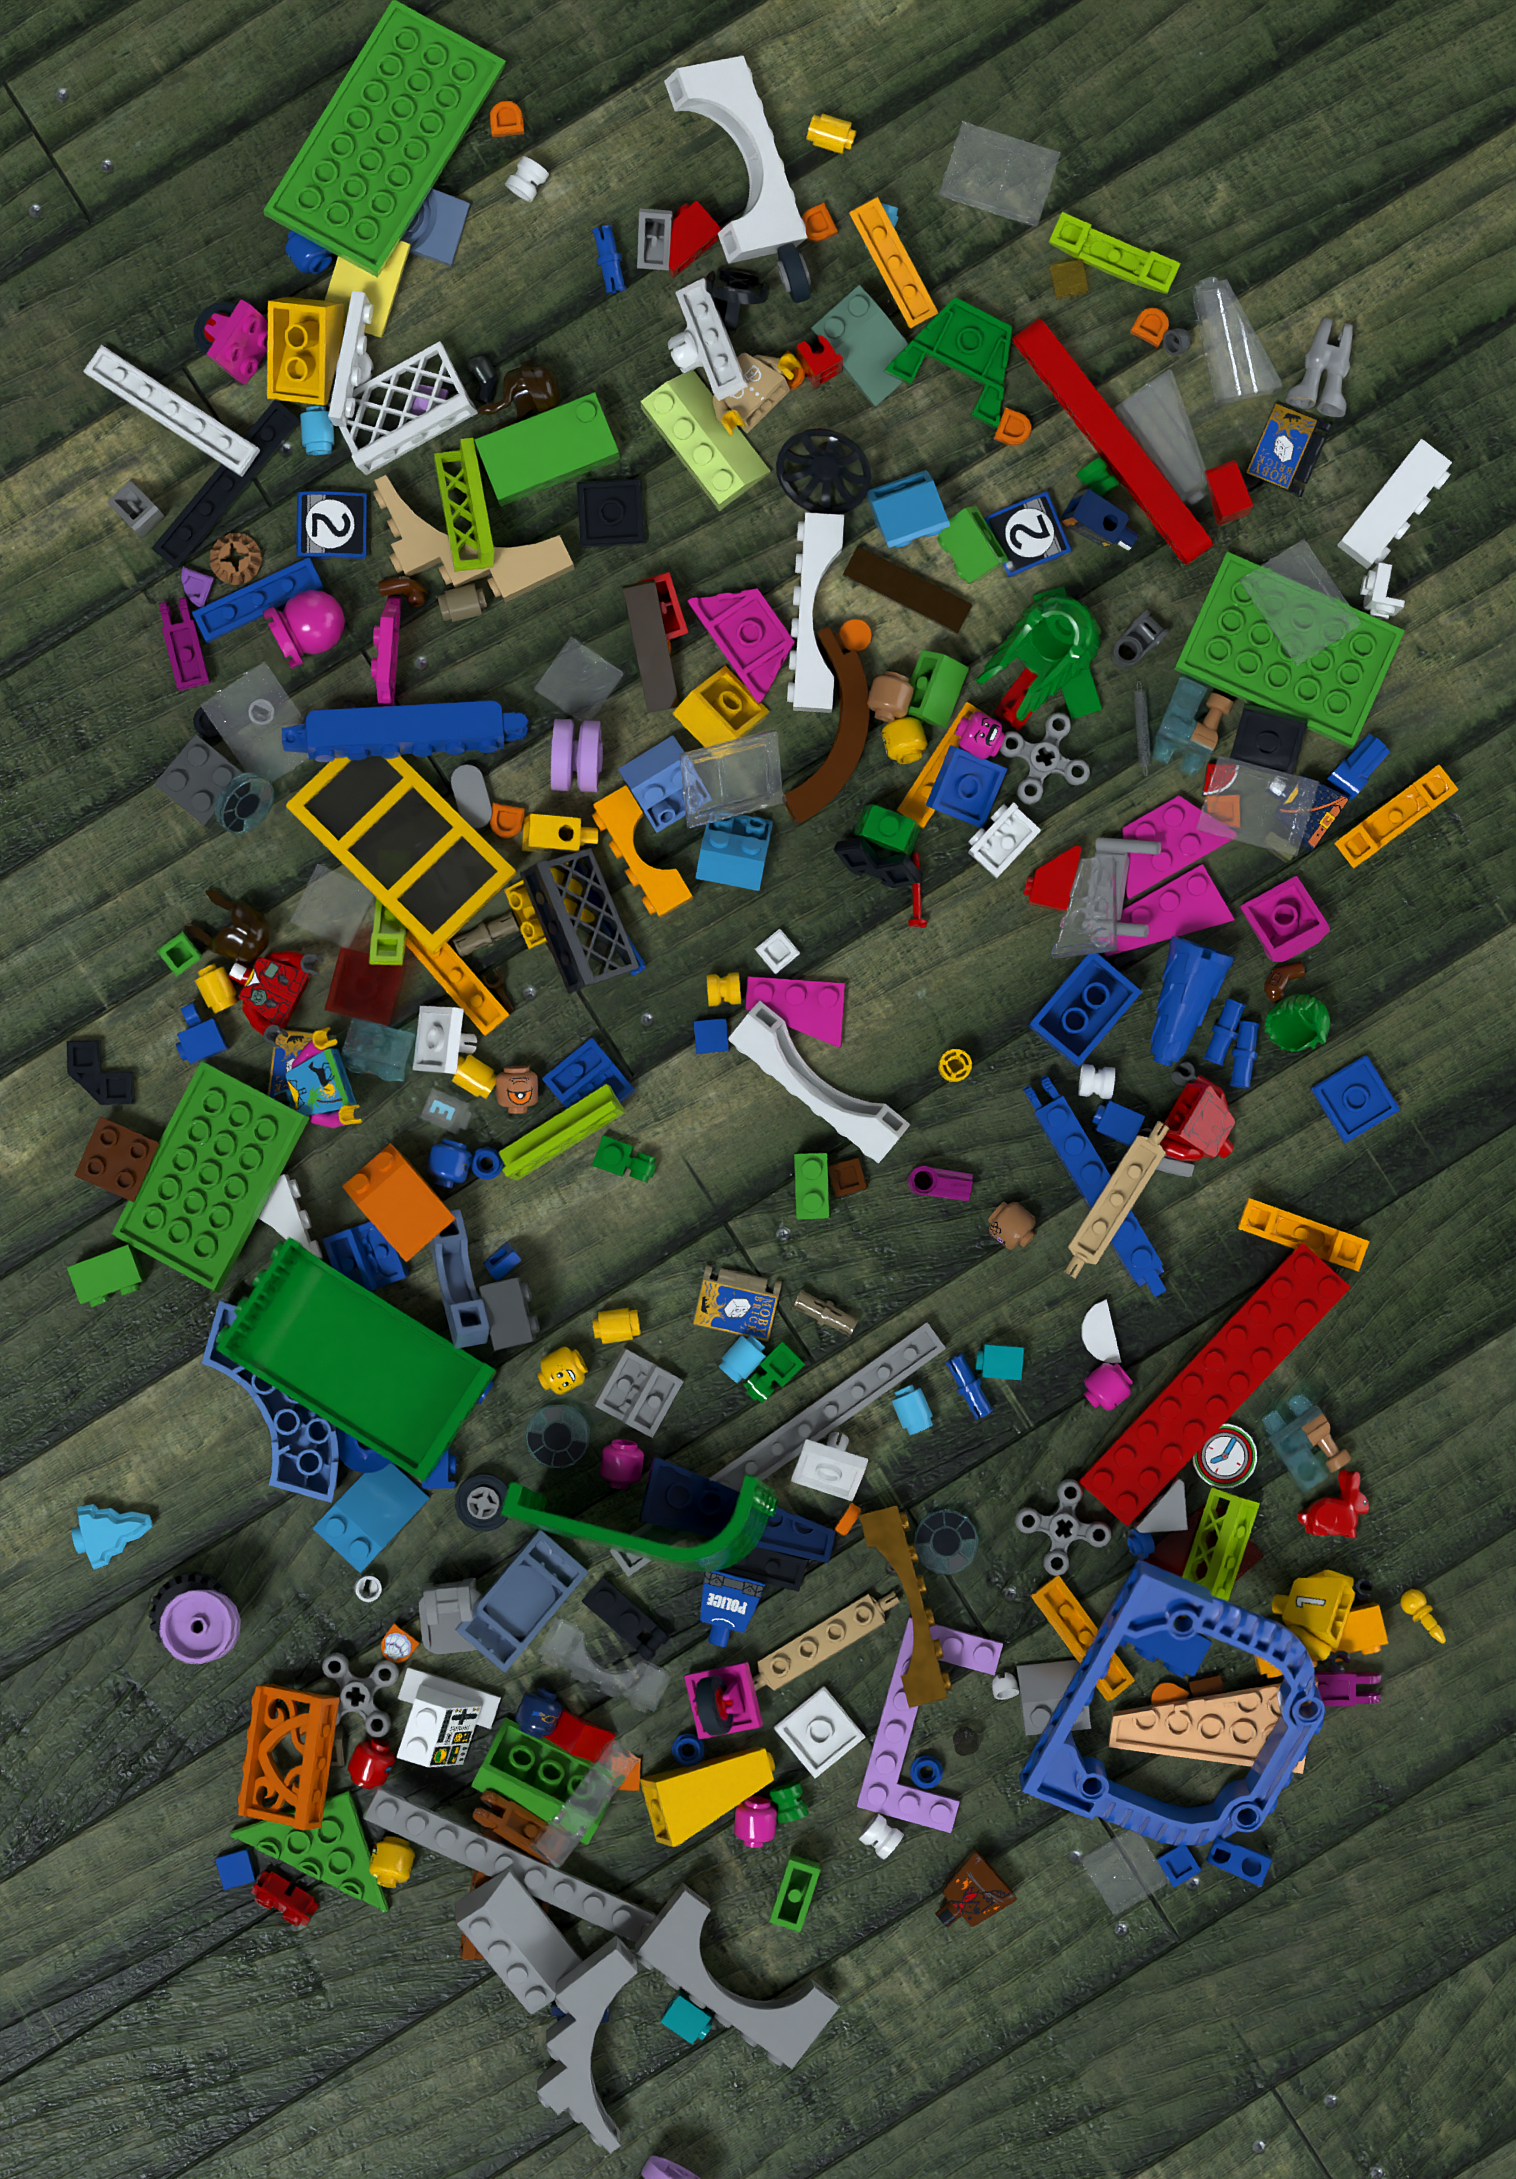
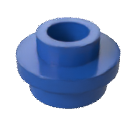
M484 1147L478 1149L472 1155L470 1165L477 1177L489 1180L500 1174L503 1168V1160L497 1150ZM485 1157H489L493 1161V1166L489 1170H485L481 1166V1161Z
M1136 1528L1130 1530L1127 1544L1133 1556L1137 1555L1141 1560L1147 1559L1149 1554L1155 1551L1150 1532L1140 1533Z
M692 1733L681 1734L672 1745L674 1759L683 1766L696 1765L704 1755L703 1741L699 1740V1737ZM687 1743L692 1744L695 1751L691 1755H686L682 1751L683 1745Z
M923 1755L913 1761L910 1775L917 1786L932 1788L941 1781L943 1769L941 1763L935 1757ZM923 1766H930L933 1772L929 1777H923L920 1774Z

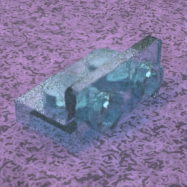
M352 1018L343 1045L341 1060L344 1067H347L352 1072H366L378 1075L386 1081L397 1080L403 1082L406 1076V1066L415 1041V1034Z

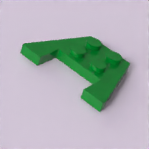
M954 297L885 368L884 372L910 385L926 355L983 385V389L970 417L996 429L1000 424V408L1004 394L1003 385L1005 369L1008 363L1012 326Z

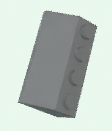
M509 1868L455 1902L456 1924L530 2015L554 2001L556 1982L583 1962V1959Z

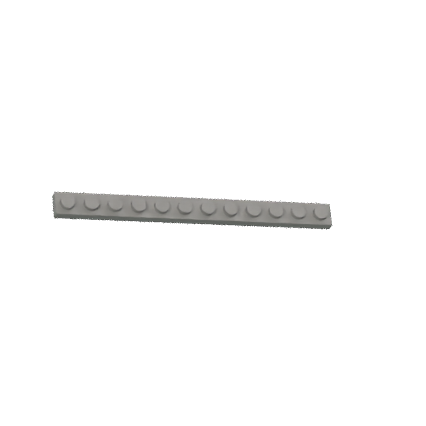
M927 1322L708 1479L741 1492L745 1475L763 1481L799 1455L806 1439L817 1442L944 1351L946 1349L930 1325ZM646 1523L630 1535L672 1546L690 1532ZM609 1550L628 1577L651 1561L616 1550Z

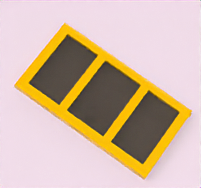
M367 756L363 760H350L348 757L335 758L286 804V807L432 954L438 952L517 874L516 870L401 756L392 759L382 758L381 756Z

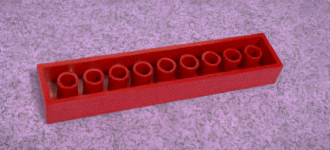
M1299 1243L1078 1481L1128 1527L1351 1287L1304 1243Z

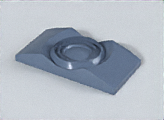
M431 189L400 241L411 244L409 254L452 266L470 209V203Z
M538 1530L513 1556L494 1583L473 1604V1621H461L455 1631L505 1673L589 1572L543 1531Z

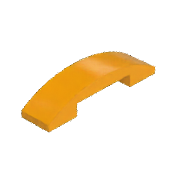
M1438 764L1338 839L1334 844L1354 869L1459 789L1440 764Z
M1251 1198L1247 1199L1237 1226L1240 1230L1293 1249L1299 1243H1304L1319 1258L1358 1272L1370 1242Z

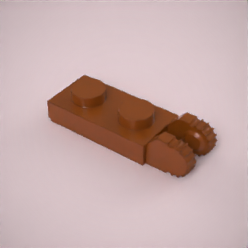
M484 1791L480 1798L481 1801L491 1809L501 1811V1814L497 1817L493 1813L488 1812V1810L476 1808L472 1815L474 1820L484 1827L492 1828L493 1832L544 1864H549L564 1834L512 1800L507 1801L494 1792Z

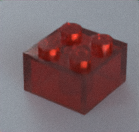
M340 947L324 1010L391 1028L407 964H370V954Z

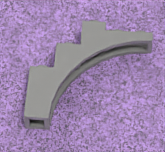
M617 1935L556 1982L555 2002L561 2011L567 2015L546 2031V2050L557 2062L537 2077L536 2092L539 2101L546 2108L551 2107L558 2115L568 2108V2112L574 2121L578 2124L582 2122L588 2128L589 2135L594 2143L599 2147L603 2145L610 2154L621 2146L620 2130L606 2112L597 2093L591 2069V2051L595 2032L606 2008L617 1992L638 1972L637 1958Z

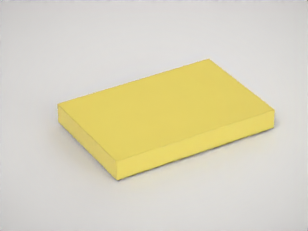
M403 241L398 243L378 278L338 256L325 301L344 303V326H346L352 291L363 292L366 294L370 304L373 305L372 321L370 324H366L364 332L383 338L411 244Z

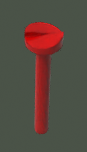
M912 853V861L920 871V853ZM920 883L912 884L913 920H908L909 927L926 928L927 920L921 919Z

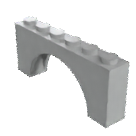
M682 1883L634 1945L636 1954L639 1955L637 1960L647 1969L652 1971L655 1967L665 1974L662 1978L676 1990L681 1986L689 1992V1999L698 2007L704 2009L708 2006L716 2012L714 2017L725 2027L730 2028L733 2025L742 2032L740 2034L741 2038L749 2045L756 2047L759 2044L767 2050L766 2056L776 2065L781 2067L784 2063L793 2069L839 2009L840 2005L837 1998L812 1979L795 1993L781 1999L768 2001L744 1998L724 1988L709 1973L700 1955V1934L703 1923L711 1911L709 1903Z

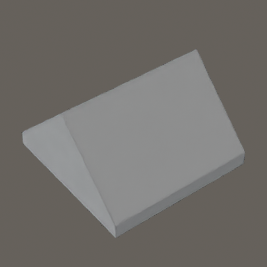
M1174 1476L1130 1524L1140 1533L1187 1530L1184 1483Z

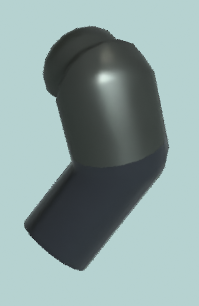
M473 356L467 362V369L475 374L480 382L475 400L480 403L490 404L498 380L497 374L487 358Z

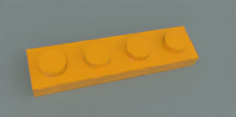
M876 196L849 211L909 328L938 314L933 300L879 197Z
M968 702L965 703L896 810L897 813L915 820L922 829H924L935 812V809L925 805L949 746L952 745L959 748V736L954 734L958 723L963 716L969 718L974 712L978 711L985 714Z
M426 917L419 921L431 934L437 931ZM410 931L407 932V947L459 1007L464 1009L465 1014L485 1036L490 1034L510 1016L447 942L438 952L432 954Z
M1054 1576L1030 1596L1081 1664L1099 1630L1060 1576ZM1115 1652L1109 1660L1110 1665L1106 1676L1103 1679L1099 1678L1096 1683V1687L1106 1701L1113 1700L1135 1681Z

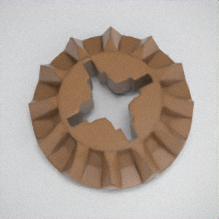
M229 533L222 538H218L210 550V566L214 574L227 584L240 585L247 583L256 576L261 567L262 556L256 542L245 534ZM232 546H234L239 555H249L239 560L238 572L231 562L222 561L231 556Z

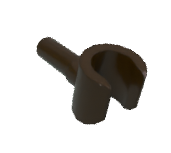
M495 969L499 976L498 983L494 985L489 984L484 975V984L489 990L495 991L506 1011L511 1014L516 1010L503 987L505 979Z

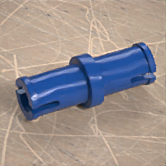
M612 225L602 226V229L599 227L594 228L592 232L599 255L596 261L597 265L602 268L606 294L617 293L616 290H619V292L627 290L620 266L622 256L621 253H617Z
M1226 998L1217 1025L1212 1027L1214 1034L1203 1059L1223 1066L1232 1039L1236 1040L1238 1035L1235 1031L1246 1005Z
M1239 1021L1236 1049L1232 1050L1234 1065L1230 1086L1250 1089L1253 1062L1258 1057V1053L1255 1052L1258 1028L1260 1027L1258 1023Z
M960 1353L958 1356L955 1355L945 1361V1364L958 1385L956 1389L958 1394L964 1396L974 1415V1419L977 1420L990 1414L993 1408L980 1387L982 1384L979 1377L975 1378L964 1357V1353Z

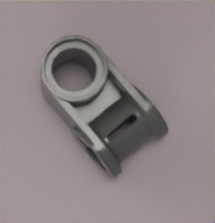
M1146 609L1128 627L1127 631L1111 649L1110 660L1112 664L1120 670L1131 669L1149 651L1151 652L1168 635L1170 630L1168 628L1163 629L1150 616V611ZM1119 647H1130L1134 652V659L1129 661L1122 659L1118 653Z

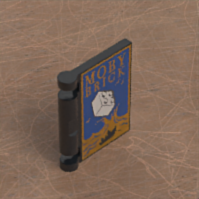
M1275 402L1245 475L1289 492L1294 496L1302 497L1304 490L1292 486L1295 479L1303 484L1308 483L1326 441V438L1314 434L1315 429L1318 428L1324 432H1330L1332 425Z

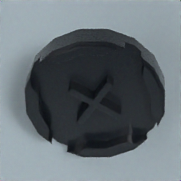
M725 269L721 270L720 275H715V271H711L706 276L705 290L714 297L728 301L724 325L726 330L736 332L741 304H760L766 302L769 297L770 286L767 281H763L762 284L758 283L759 278L751 273Z

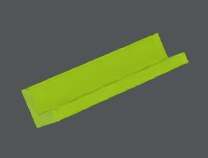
M460 439V451L434 453L454 572L493 568L494 547L474 439ZM460 461L462 470L456 477H453L444 471L442 463ZM455 487L467 495L466 500L460 506L448 497ZM460 515L472 522V527L466 534L456 529L453 524ZM467 544L477 551L478 559L460 561L459 551Z
M605 1084L499 1151L498 1153L506 1165L502 1169L506 1177L516 1181L520 1180L625 1114L626 1112L611 1086Z
M1211 1487L1182 1578L1206 1587L1212 1596L1228 1601L1260 1503ZM1219 1498L1229 1500L1230 1503L1226 1514L1219 1518L1216 1507ZM1215 1529L1218 1536L1217 1543L1214 1547L1208 1549L1206 1544L1207 1535ZM1205 1560L1208 1567L1206 1577L1198 1580L1196 1575L1197 1566Z

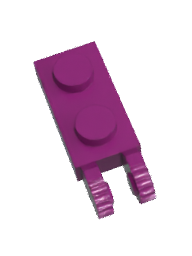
M186 597L179 598L178 603L184 622L174 625L167 602L159 603L164 625L162 631L176 687L179 692L211 684L196 623L192 620Z
M1314 1671L1315 1677L1318 1679L1317 1688L1324 1706H1356V1704H1373L1381 1701V1694L1377 1692H1356V1684H1375L1381 1682L1380 1673L1345 1671L1343 1674H1336L1333 1671Z

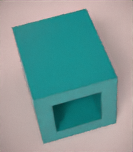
M983 1344V1351L977 1350L975 1370H981V1377L1022 1380L1024 1347Z
M679 1989L662 2013L660 2022L693 2045L697 2037L703 2040L711 2029L713 2023L709 2020L711 2019L712 2011L706 2007L704 2009L698 2007L689 1999L687 1993Z

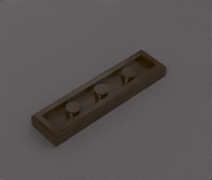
M859 546L854 551L843 573V577L957 635L973 605Z
M655 580L624 585L623 591L647 711L651 713L676 708L679 706Z

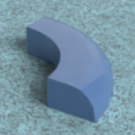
M220 1300L201 1364L212 1367L235 1380L247 1390L260 1409L268 1425L272 1441V1470L269 1485L332 1503L337 1483L339 1461L336 1427L216 1350L219 1345L216 1342L218 1334L226 1324L231 1326L237 1317L234 1313L237 1306Z

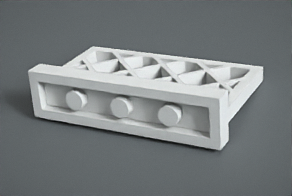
M439 341L355 388L352 398L355 399V404L360 406L355 421L347 420V425L352 426L351 432L347 425L346 427L339 426L353 454L352 458L356 467L365 475H368L477 414V409L470 400L443 344ZM439 353L443 361L439 374L425 371L427 360ZM406 371L415 373L410 390L396 386L399 376ZM446 371H448L450 377L445 376ZM422 376L437 379L431 396L417 392ZM443 381L454 384L459 393L448 400L438 398ZM377 387L388 389L382 406L368 402L372 390ZM394 391L408 395L403 412L389 408ZM415 397L429 401L426 412L420 416L409 414ZM366 407L380 411L375 427L361 424ZM387 413L401 416L398 428L391 432L382 430ZM359 428L373 432L370 443L361 449H358L355 443Z

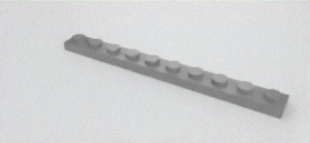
M377 1787L363 1815V1818L369 1822L494 1878L509 1868L530 1895L635 1943L658 1915L549 1864L546 1865L532 1856L383 1788Z

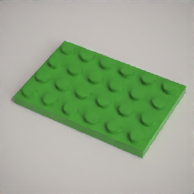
M1227 551L1174 670L1254 706L1307 718L1306 729L1352 749L1355 746L1405 630Z
M201 1061L159 1141L160 1144L135 1201H128L112 1235L212 1291L219 1293L296 1146L309 1117Z

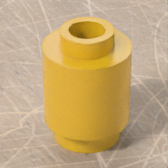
M814 114L806 140L812 141L814 146L843 154L845 148L851 150L856 131L851 129L852 122L826 114L821 116Z
M214 963L198 971L200 977L194 981L207 1007H212L215 1014L238 1003L235 997L237 992L224 966L217 968Z
M468 1054L466 1059L459 1056L456 1074H453L455 1076L452 1082L475 1097L480 1095L486 1099L496 1085L497 1075L494 1074L495 1070Z
M629 1307L598 1312V1319H592L595 1339L601 1338L602 1344L633 1340V1336L641 1335L638 1311H629Z

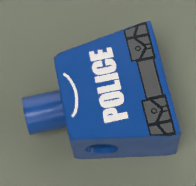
M719 1570L704 1572L700 1621L712 1624L708 1643L727 1647L731 1630L745 1632L766 1583Z

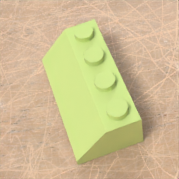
M692 370L665 382L640 401L641 409L720 511L771 473V471L737 426L732 429L734 434L729 436L724 426L717 421L712 401L713 395L695 371Z

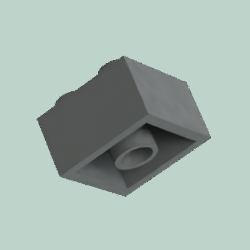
M195 734L154 784L201 824L210 829L224 812L225 806L232 794L237 797L235 791L251 779Z
M522 1276L479 1286L494 1351L536 1340L535 1334L540 1332L536 1313L530 1314L528 1302L533 1300L529 1281L523 1282Z

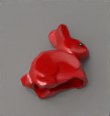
M1340 1471L1338 1481L1341 1495L1339 1497H1320L1310 1503L1306 1510H1301L1297 1513V1520L1302 1525H1305L1306 1533L1322 1536L1343 1535L1344 1537L1356 1539L1358 1515H1365L1370 1509L1365 1495L1359 1491V1472Z

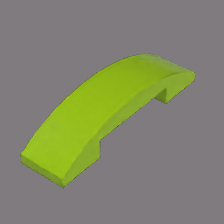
M1061 213L1049 240L1051 245L1119 279L1164 294L1168 293L1181 263L1154 251L1150 253L1092 229V225L1066 213Z
M379 850L376 879L389 890L411 869V851ZM410 888L398 899L408 911ZM376 898L369 963L403 965L407 928Z

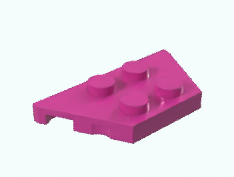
M758 589L689 599L687 601L689 606L759 705L763 702L790 650L794 646V640Z
M388 596L381 614L380 626H374L373 644L378 649V658H372L371 677H374L376 682L378 707L394 706L402 597Z
M1180 796L1123 827L1122 839L1161 843L1159 855L1128 853L1127 856L1130 857L1126 881V897L1128 900L1232 841L1237 838L1236 833Z

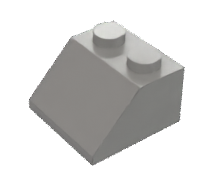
M1077 1659L1016 1666L1022 1724L1026 1736L1042 1734L1080 1665ZM1084 1705L1070 1731L1091 1729L1089 1706Z

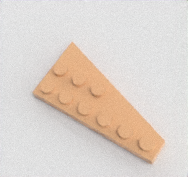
M1315 1677L1316 1686L1318 1687V1679ZM1282 1683L1113 1712L1108 1747L1252 1767L1282 1715L1277 1697ZM1305 1701L1301 1706H1306L1312 1701ZM1306 1756L1302 1761L1297 1762L1293 1773L1303 1774Z

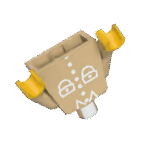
M742 353L737 357L748 387L720 401L715 395L712 398L716 419L724 426L729 436L734 434L732 429L740 425L744 432L748 433L790 392L783 375L792 380L794 375L791 371L796 367H802V364L794 355L788 353L781 358L762 355L752 357L747 353Z

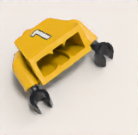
M1323 1570L1308 1576V1578L1296 1579L1293 1582L1289 1595L1276 1594L1272 1600V1611L1275 1614H1282L1283 1622L1300 1639L1309 1653L1322 1661L1325 1659L1329 1660L1331 1670L1336 1674H1343L1345 1669L1338 1666L1335 1660L1342 1659L1349 1663L1350 1656L1345 1651L1333 1652L1331 1650L1332 1647L1338 1648L1353 1600L1355 1599L1361 1604L1368 1603L1371 1595L1362 1592L1360 1589L1371 1591L1373 1584L1366 1578L1360 1579L1356 1583L1352 1577L1332 1570Z

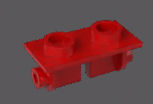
M1027 668L1023 670L993 711L994 714L1018 731H1020L1033 713L1030 711L1023 721L1016 718V712L1026 696L1029 686L1037 678V675L1030 672Z
M264 1870L257 1881L262 1884V1887L255 1884L251 1891L255 1895L254 1900L267 1909H271L273 1906L283 1913V1919L297 1927L300 1924L306 1927L311 1919L306 1916V1913L313 1916L320 1905L314 1901L315 1897L298 1887L294 1889L290 1897L284 1894L290 1882L273 1871L268 1873Z

